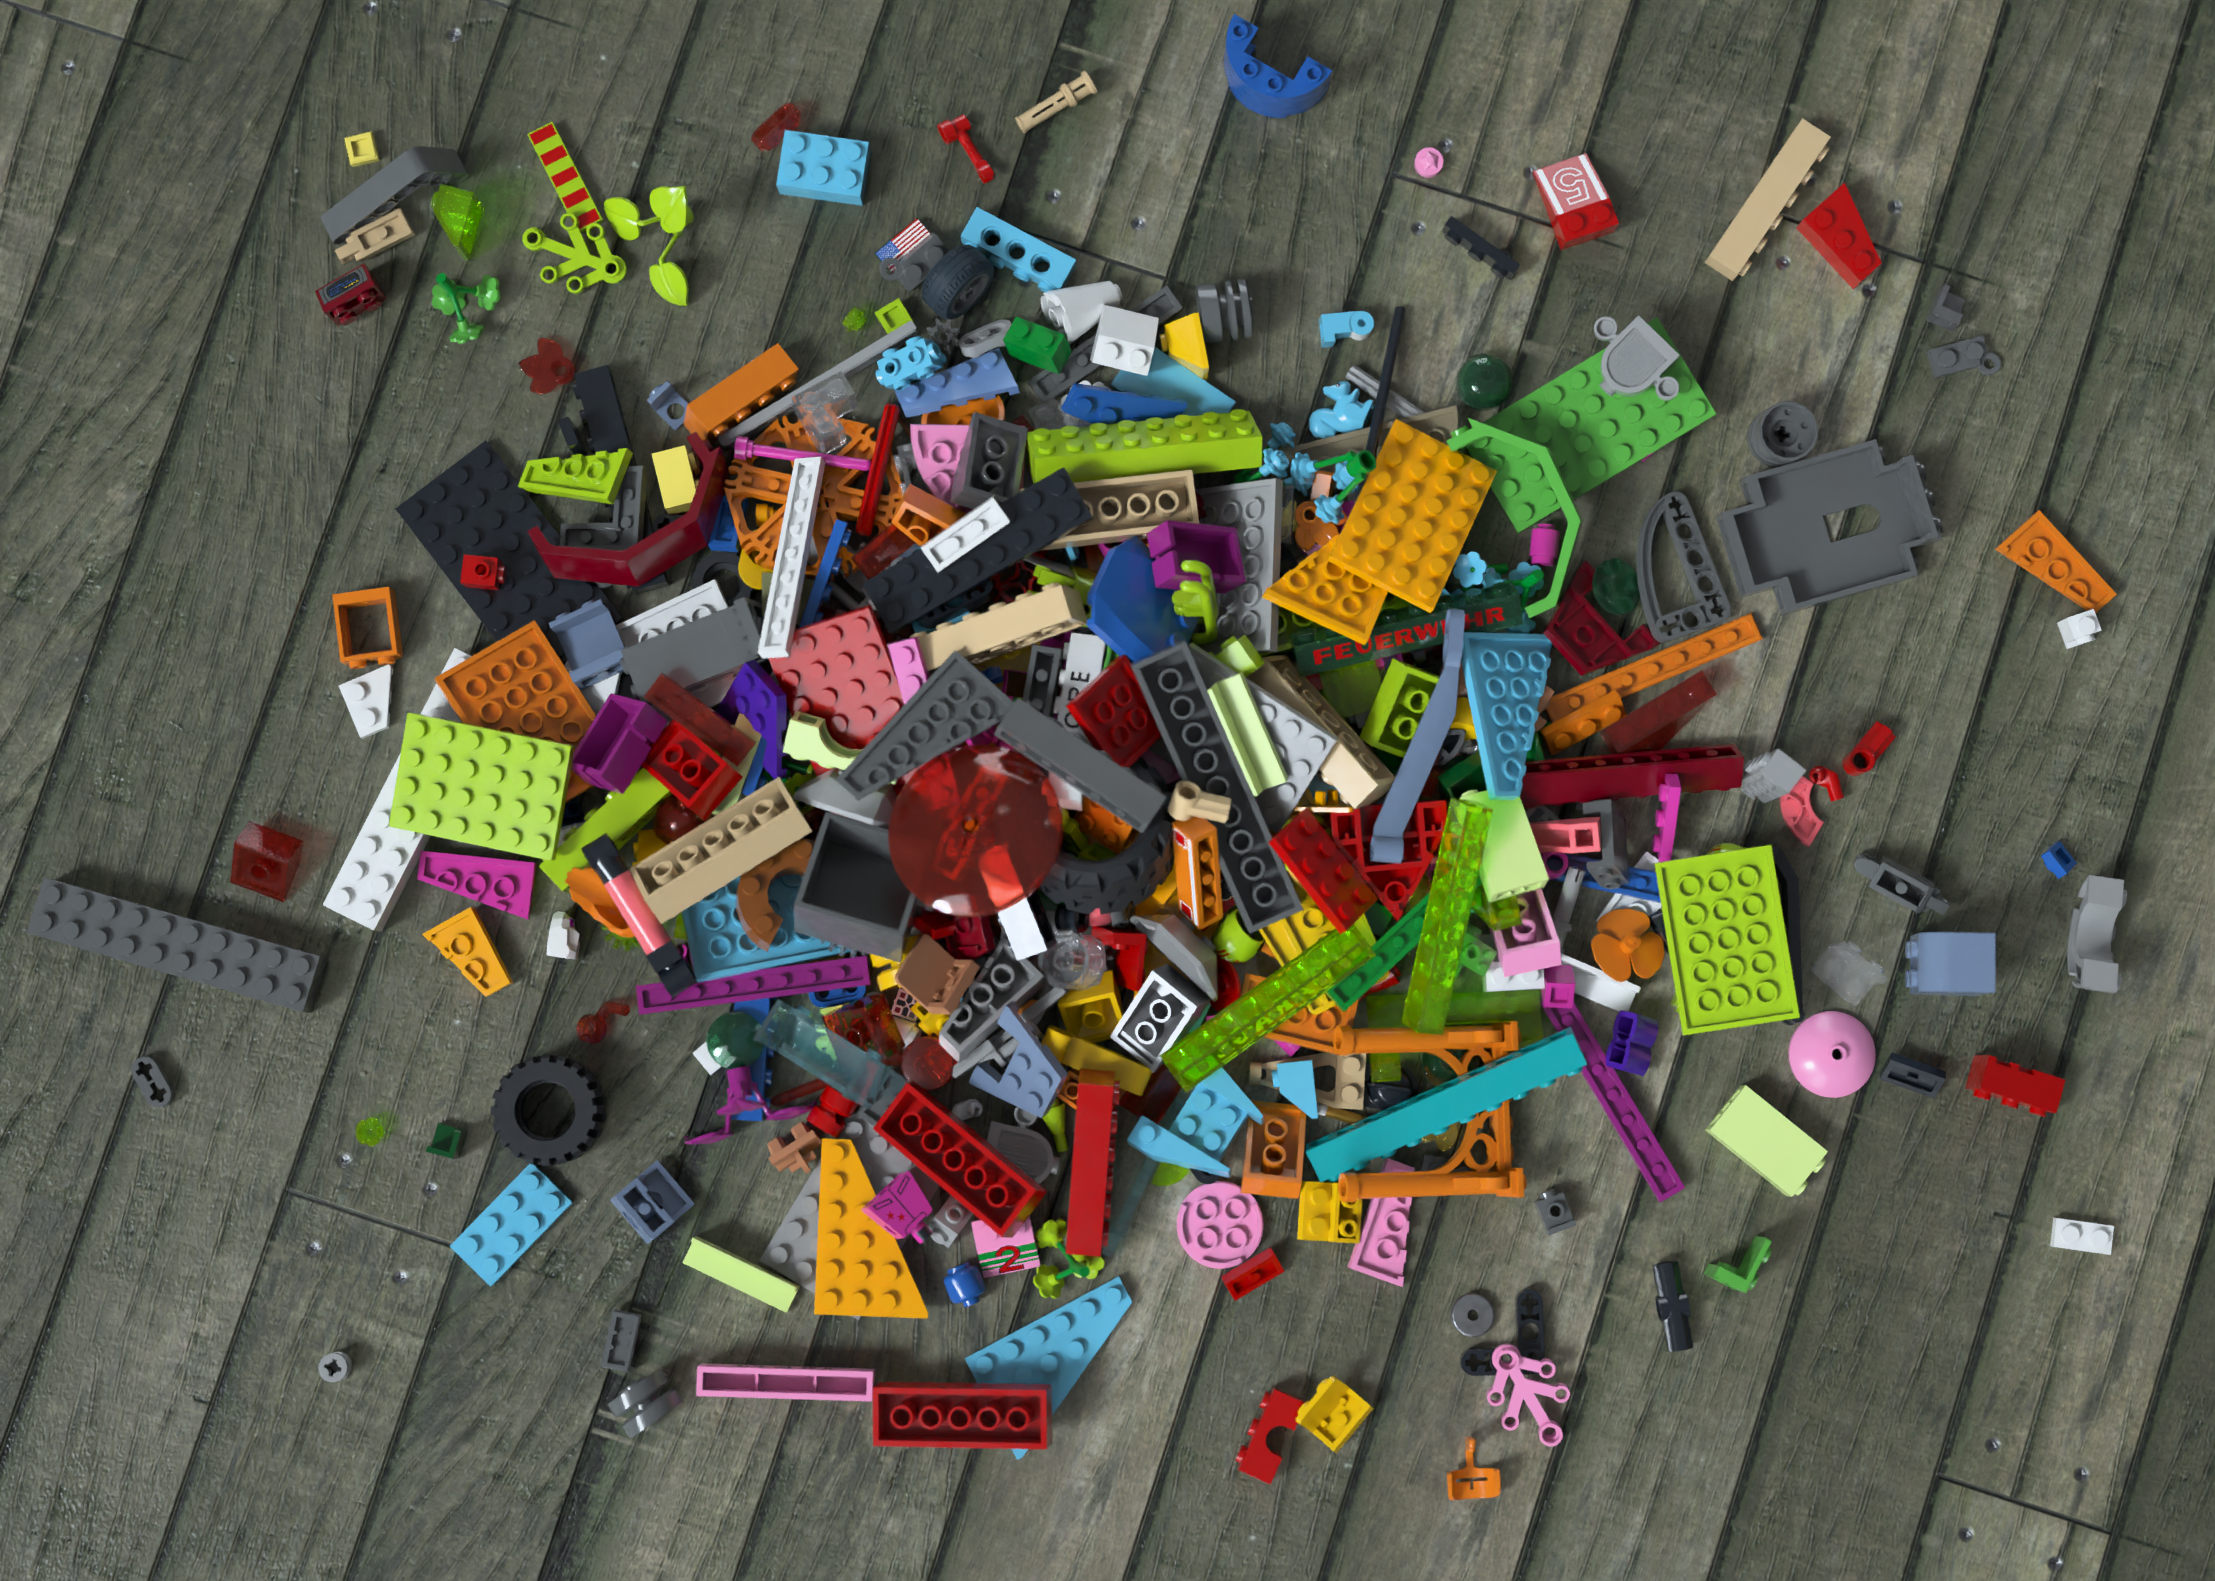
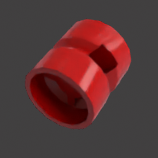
M827 1084L819 1097L820 1105H814L806 1120L826 1133L839 1138L846 1126L845 1118L853 1115L859 1103Z

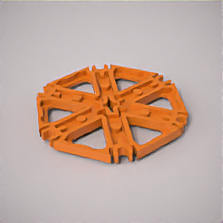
M805 411L808 418L807 422H804L801 412H797L798 422L795 424L789 423L785 415L782 418L784 428H781L779 419H776L754 440L755 444L770 446L774 442H782L788 449L818 453L813 436L818 430H826L848 435L852 439L837 454L838 456L867 459L871 462L876 442L872 441L871 438L875 436L876 431L873 427L869 428V424ZM892 451L890 452L886 469L890 493L888 495L880 494L874 525L879 528V533L858 553H850L846 547L842 546L839 558L843 559L840 569L844 571L845 577H849L848 564L851 565L854 575L900 531L893 523L891 524L897 504L904 495ZM753 455L752 458L747 457V460L735 458L731 462L732 466H729V473L738 476V478L734 481L725 479V486L727 488L724 487L741 549L744 548L747 556L752 551H759V555L754 558L757 565L761 564V567L764 569L774 570L792 475L754 467L753 463L759 456ZM790 460L791 465H792V468H793V466H794V461H791V460ZM825 465L820 489L821 495L819 496L820 507L818 508L817 506L812 532L819 559L812 566L806 565L805 578L816 579L836 519L838 520L837 516L858 520L864 490L848 486L864 472L863 470ZM751 497L783 504L755 532L748 529L741 507L744 499Z

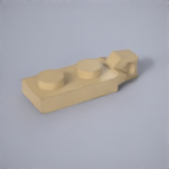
M400 208L351 232V236L346 238L348 244L336 249L335 252L342 264L354 259L357 262H361L409 239L415 234Z

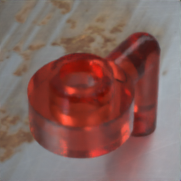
M612 1001L604 1002L595 1015L586 1014L579 1019L576 1027L577 1036L583 1042L599 1043L606 1035L607 1025L605 1020L610 1013L627 1016L630 1013V1007L626 1004Z

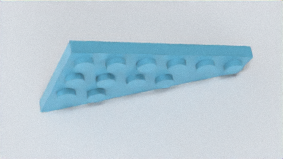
M1464 632L1461 664L1489 800H1515L1521 794L1522 777L1525 775L1527 768L1524 764L1527 751L1531 750L1535 733L1534 724L1538 720L1539 715L1537 711L1538 703L1544 693L1547 669L1551 663L1549 655L1552 643L1544 634Z
M1117 1276L965 1357V1360L977 1383L1052 1384L1053 1415L1129 1308L1132 1300L1120 1277ZM1012 1449L1017 1460L1022 1458L1028 1450Z

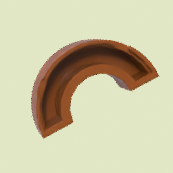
M805 838L795 841L776 855L769 857L750 871L743 873L740 877L736 892V912L742 924L741 927L751 941L766 952H768L783 922V919L773 911L769 904L768 888L775 880L784 875L796 874L804 877L816 841Z

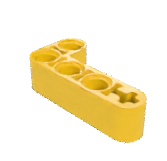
M1052 1025L1048 1026L1041 1043L1042 1046L1045 1044L1048 1046L1060 1064L1063 1063L1079 1071L1080 1069L1115 1071L1114 1080L1120 1081L1119 1088L1139 1096L1143 1095L1152 1074L1150 1068L1136 1060Z

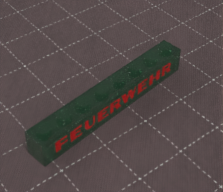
M1498 582L1492 587L1484 589L1474 588L1459 595L1440 596L1431 613L1413 604L1400 609H1385L1378 614L1365 645L1326 627L1304 628L1289 635L1294 665L1299 676L1303 677L1444 643L1445 620L1448 609L1464 610V632L1488 633L1522 625L1523 617L1519 592L1512 582Z

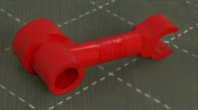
M964 114L951 121L947 119L937 125L938 131L947 145L956 140L960 141L984 184L994 179L993 170L986 160L983 159L967 133L971 126Z

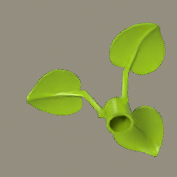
M660 186L655 188L650 194V205L656 217L647 220H639V209L630 200L622 197L607 199L604 202L607 219L613 230L621 238L634 240L641 234L640 226H646L660 221L661 227L665 232L674 234L660 256L659 264H654L650 267L649 276L654 289L665 300L680 306L688 305L689 286L685 273L675 263H665V259L675 242L683 235L682 230L692 223L694 219L693 212L688 206L686 186Z

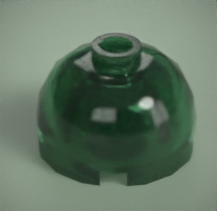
M1481 353L1470 357L1461 365L1456 375L1455 388L1462 402L1464 401L1476 411H1490L1498 408L1508 398L1512 389L1513 378L1509 366L1502 358L1494 354Z

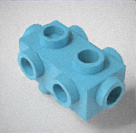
M916 336L906 341L907 346L900 350L892 348L883 352V358L876 361L879 369L876 370L875 374L881 385H885L886 388L894 389L895 391H902L907 386H911L910 383L915 380H924L932 377L934 371L942 368V365L946 363L945 354L941 353L940 348L934 341Z

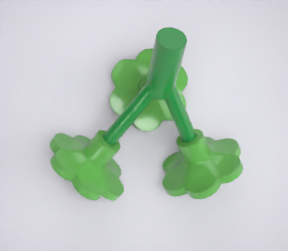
M438 274L436 276L438 284L432 289L434 296L432 306L435 309H441L445 315H452L456 311L458 317L456 322L459 328L453 331V334L449 337L450 341L462 344L479 338L485 330L484 326L476 325L475 323L469 324L467 317H464L462 309L465 307V300L463 298L465 293H471L473 296L479 297L478 304L481 308L493 310L495 303L500 299L498 279L485 275L482 283L472 288L456 285L446 274Z

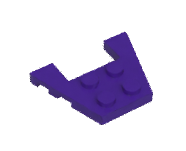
M756 660L747 661L724 696L716 713L729 728L735 726L739 713L743 714L752 724L753 729L759 732L767 741L762 766L774 779L778 777L785 779L786 768H782V756H786V753L783 752L785 743L781 740V730L786 729V694Z

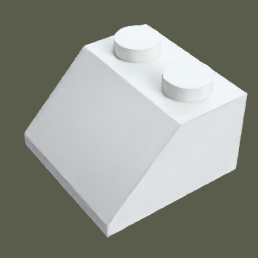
M1103 304L1090 361L1148 376L1159 318Z
M1491 934L1479 936L1481 942L1496 950ZM1496 954L1487 973L1482 977L1483 993L1545 988L1544 969L1504 977L1498 955Z

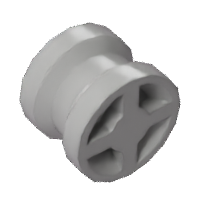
M336 1351L325 1355L321 1359L318 1371L325 1381L337 1382L350 1375L353 1363L346 1353Z

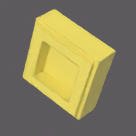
M372 131L344 138L352 167L380 161Z

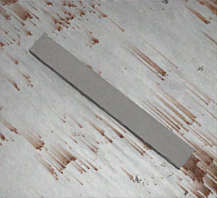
M912 320L728 430L718 437L724 450L729 451L735 447L737 436L749 438L769 427L776 419H782L783 416H787L883 358L882 353L886 350L903 346L908 339L918 336L916 326Z

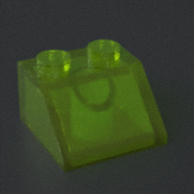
M440 184L439 191L433 194L431 207L452 245L464 260L470 261L484 206L474 192Z

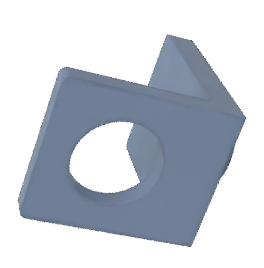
M666 381L663 385H658L651 392L647 401L677 431L684 423L688 403ZM672 404L683 406L684 414L681 418L672 419L668 416V408Z

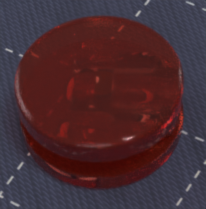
M927 1035L912 1041L906 1047L901 1059V1068L906 1080L918 1089L935 1090L952 1080L954 1077L952 1075L953 1066L958 1062L939 1044L938 1036Z

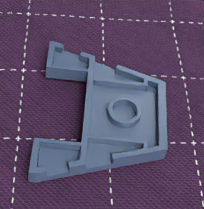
M1011 1001L1005 1005L997 1024L1019 1041V1044L1004 1075L1002 1076L984 1061L976 1065L969 1083L1033 1115L1043 1118L1049 1113L1068 1073L1048 1046L1040 1044L1033 1034L1035 1031L1034 1027L1029 1021L1026 1023L1017 1013L1020 1008L1014 1001Z

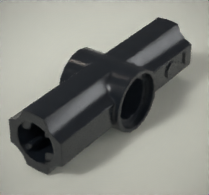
M1678 1261L1652 1264L1657 1295L1655 1296L1656 1309L1659 1320L1663 1324L1667 1351L1674 1352L1693 1348V1340L1688 1317H1690V1306L1687 1294L1683 1291Z

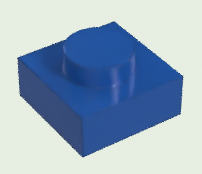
M2060 840L2052 844L2041 855L2047 869L2053 872L2058 879L2066 875L2077 864Z

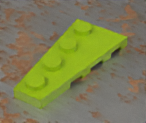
M628 448L618 449V452L614 453L599 451L596 452V455L591 456L576 454L568 459L553 457L527 461L518 487L526 492L614 504L633 453Z

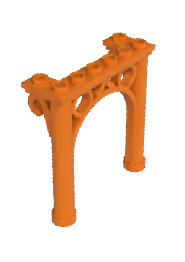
M1517 1021L1494 1022L1488 1026L1352 1029L1350 1026H1336L1333 1034V1045L1337 1055L1425 1052L1443 1059L1453 1068L1458 1076L1468 1072L1469 1062L1475 1055L1481 1057L1485 1065L1506 1056L1507 1051H1518V1045L1521 1042V1032ZM1468 1049L1460 1061L1446 1050ZM1512 1098L1502 1102L1503 1105L1494 1111L1487 1112V1110H1483L1477 1113L1473 1120L1467 1122L1466 1132L1460 1147L1440 1167L1428 1171L1341 1173L1338 1180L1340 1200L1342 1202H1356L1357 1199L1477 1194L1524 1197L1527 1180L1525 1174H1523V1168H1514L1511 1165V1161L1514 1158V1148L1510 1139L1513 1119L1509 1112V1103ZM1489 1117L1490 1136L1477 1133V1129H1483V1123ZM1479 1139L1484 1141L1487 1147V1159L1480 1165L1474 1161L1470 1153L1473 1144ZM1463 1160L1466 1163V1165L1473 1170L1466 1172H1450L1454 1168H1456Z

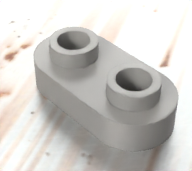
M1005 319L997 320L965 334L959 340L962 354L967 357L977 358L986 351L1005 346L1003 339L1012 325L1011 322Z

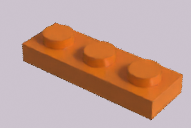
M1613 690L1540 729L1547 751L1553 756L1627 715L1620 695L1616 690Z

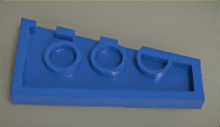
M1074 383L1061 409L1063 412L1091 424H1115L1123 420H1131L1133 422L1146 421L1152 417L1161 419L1175 418L1177 415L1183 414L1188 404L1182 399L1175 398V400L1164 399L1162 396L1137 395L1135 392L1130 391L1118 392L1111 391L1109 388Z

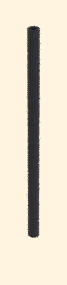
M1401 306L1395 307L1365 449L1371 452L1374 457H1376L1406 313V309ZM1366 479L1358 484L1355 502Z

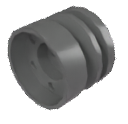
M1244 278L1236 280V293H1233L1230 280L1225 281L1224 294L1219 295L1215 283L1196 285L1197 310L1199 312L1204 344L1222 342L1223 329L1229 328L1233 340H1238V327H1241L1244 339L1252 338L1254 322L1251 294L1246 287Z
M1794 401L1780 402L1762 411L1751 421L1747 431V445L1752 455L1760 463L1770 467L1787 465L1806 456L1813 449L1818 437V424L1813 413L1804 405ZM1777 431H1779V432H1778L1779 436H1782V437H1783V440H1781V441H1779V442H1778V440H1779L1778 437H1777V436H1774V433L1777 432Z

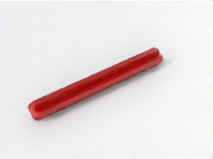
M886 404L884 407L856 525V532L859 535L870 536L872 533L900 414L897 405Z

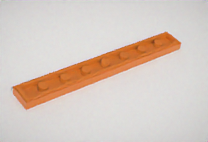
M1752 613L1556 694L1550 698V704L1545 711L1550 722L1554 723L1613 690H1616L1622 699L1758 642L1763 638Z

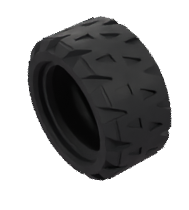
M1139 757L1129 768L1137 774V778L1146 784L1156 785L1162 791V794L1166 796V799L1143 833L1139 834L1135 842L1124 852L1108 859L1097 861L1077 859L1064 853L1053 843L1052 837L1054 833L1046 821V813L1051 807L1047 806L1046 796H1041L1043 778H1049L1048 770L1041 767L1031 777L1032 786L1024 788L1017 806L1019 816L1016 818L1023 858L1033 882H1037L1039 890L1054 903L1065 902L1067 909L1085 914H1090L1096 908L1100 909V914L1125 910L1131 901H1133L1135 906L1150 897L1155 892L1157 885H1162L1167 879L1174 865L1172 823L1176 819L1168 812L1172 795L1169 793L1163 777L1155 767H1149L1142 757Z

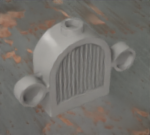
M1639 315L1620 334L1617 333V324L1611 317H1601L1595 322V336L1601 341L1610 342L1602 356L1601 376L1603 381L1599 384L1610 397L1615 393L1625 397L1637 396L1646 392L1653 385L1656 387V395L1663 401L1673 400L1677 396L1679 391L1678 382L1672 377L1662 376L1679 360L1680 355Z
M1016 1107L1014 1117L1018 1122L1017 1126L991 1121L987 1142L1038 1184L1044 1181L1049 1173L1057 1175L1060 1157L1054 1156L1051 1144L1042 1134L1029 1129V1125L1036 1121V1115Z

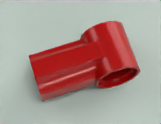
M1876 721L1855 747L1844 756L1842 760L1844 771L1851 776H1859L1870 771L1876 760L1895 739L1896 736L1892 733V730ZM1855 755L1863 759L1864 766L1862 769L1855 766L1853 762Z

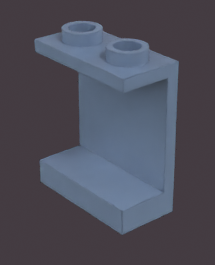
M601 599L588 601L580 609L574 612L562 613L556 617V620L549 623L550 628L557 634L572 672L569 673L571 679L581 691L624 671L620 659L623 658L621 650L625 649V646L609 608Z

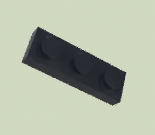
M1450 216L1445 223L1442 232L1445 234L1444 237L1447 241L1455 246L1460 244L1467 249V253L1472 259L1477 262H1485L1491 267L1490 270L1501 279L1506 277L1508 280L1512 279L1520 264L1453 216Z

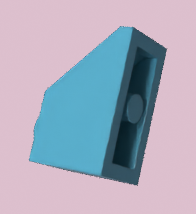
M1312 1060L1277 1064V1070H1272L1273 1087H1279L1280 1093L1310 1118H1318Z

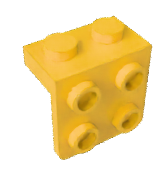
M1333 1375L1330 1378L1324 1379L1317 1387V1393L1311 1401L1305 1402L1300 1407L1296 1421L1337 1454L1374 1408Z

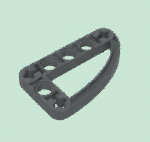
M1677 491L1663 496L1649 509L1642 522L1637 543L1636 567L1640 598L1651 634L1658 642L1667 643L1723 622L1729 617L1731 608L1688 499L1684 494ZM1672 501L1674 503L1678 502L1680 507L1676 511L1675 508L1670 509L1668 504ZM1661 514L1697 601V604L1664 616L1661 615L1651 565L1652 539ZM1685 515V518L1680 519L1676 523L1674 522L1676 517ZM1680 525H1687L1691 529L1692 534L1689 539H1684L1678 534V527ZM1690 551L1700 553L1702 556L1700 565H1693L1689 561ZM1701 577H1707L1711 580L1713 585L1711 591L1706 592L1700 588L1699 580ZM1716 593V598L1710 599L1706 602L1705 598H1708ZM1714 606L1716 608L1720 607L1722 612L1718 615L1712 614L1711 609ZM1690 612L1696 615L1698 620L1696 627L1686 625L1684 621L1686 613ZM1677 622L1678 627L1669 631L1668 635L1666 632L1661 633L1660 628L1663 624L1669 626Z

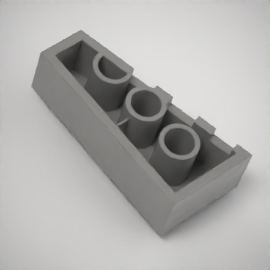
M1004 936L992 956L985 963L976 980L969 987L959 1007L953 1011L939 1032V1044L958 1063L963 1061L1000 1027L997 1022L1006 1004L1014 1001L1020 1008L1043 987L1044 976L1026 958L1017 961L1015 954L1009 949L1008 940Z

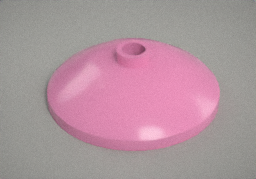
M1826 1011L1810 1016L1797 1027L1790 1040L1788 1056L1791 1070L1804 1088L1819 1096L1836 1098L1854 1093L1867 1082L1874 1069L1876 1051L1869 1031L1859 1020L1846 1013ZM1834 1049H1838L1841 1052V1057L1838 1060L1832 1056Z

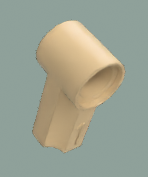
M1183 781L1176 785L1168 806V812L1172 817L1181 821L1191 819L1192 816L1226 823L1231 799L1201 792L1200 788L1194 783Z

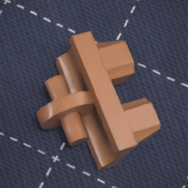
M800 1122L790 1130L796 1139L795 1141L786 1145L782 1137H776L767 1144L771 1154L768 1158L779 1172L789 1167L792 1173L802 1168L807 1174L811 1171L808 1163L817 1158L813 1151L822 1146V1140L804 1122Z

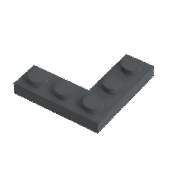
M628 466L614 501L613 523L561 524L560 546L622 551L643 540L648 468L644 466Z

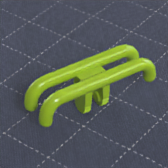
M1185 560L1182 562L1181 568L1186 572L1199 573L1202 583L1190 580L1183 581L1180 584L1181 590H1177L1172 596V601L1175 605L1174 611L1176 615L1178 614L1182 617H1200L1197 625L1205 624L1207 632L1193 634L1191 641L1196 645L1207 644L1214 641L1218 635L1216 619L1219 615V608L1212 571L1203 562Z

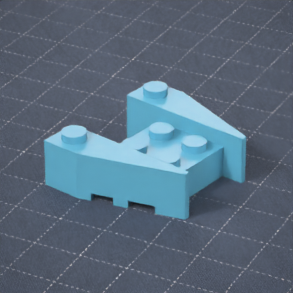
M1188 1042L1173 1068L1175 1073L1197 1085L1169 1131L1142 1115L1127 1141L1129 1146L1154 1161L1171 1163L1180 1167L1197 1169L1230 1178L1231 1169L1221 1164V1160L1247 1118L1249 1117L1262 1125L1264 1117L1213 1056Z

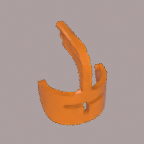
M1472 1436L1465 1437L1466 1467L1446 1473L1449 1500L1498 1497L1500 1495L1499 1469L1475 1467L1473 1452L1476 1450V1440ZM1487 1477V1480L1473 1481V1489H1470V1481L1456 1482L1457 1479Z

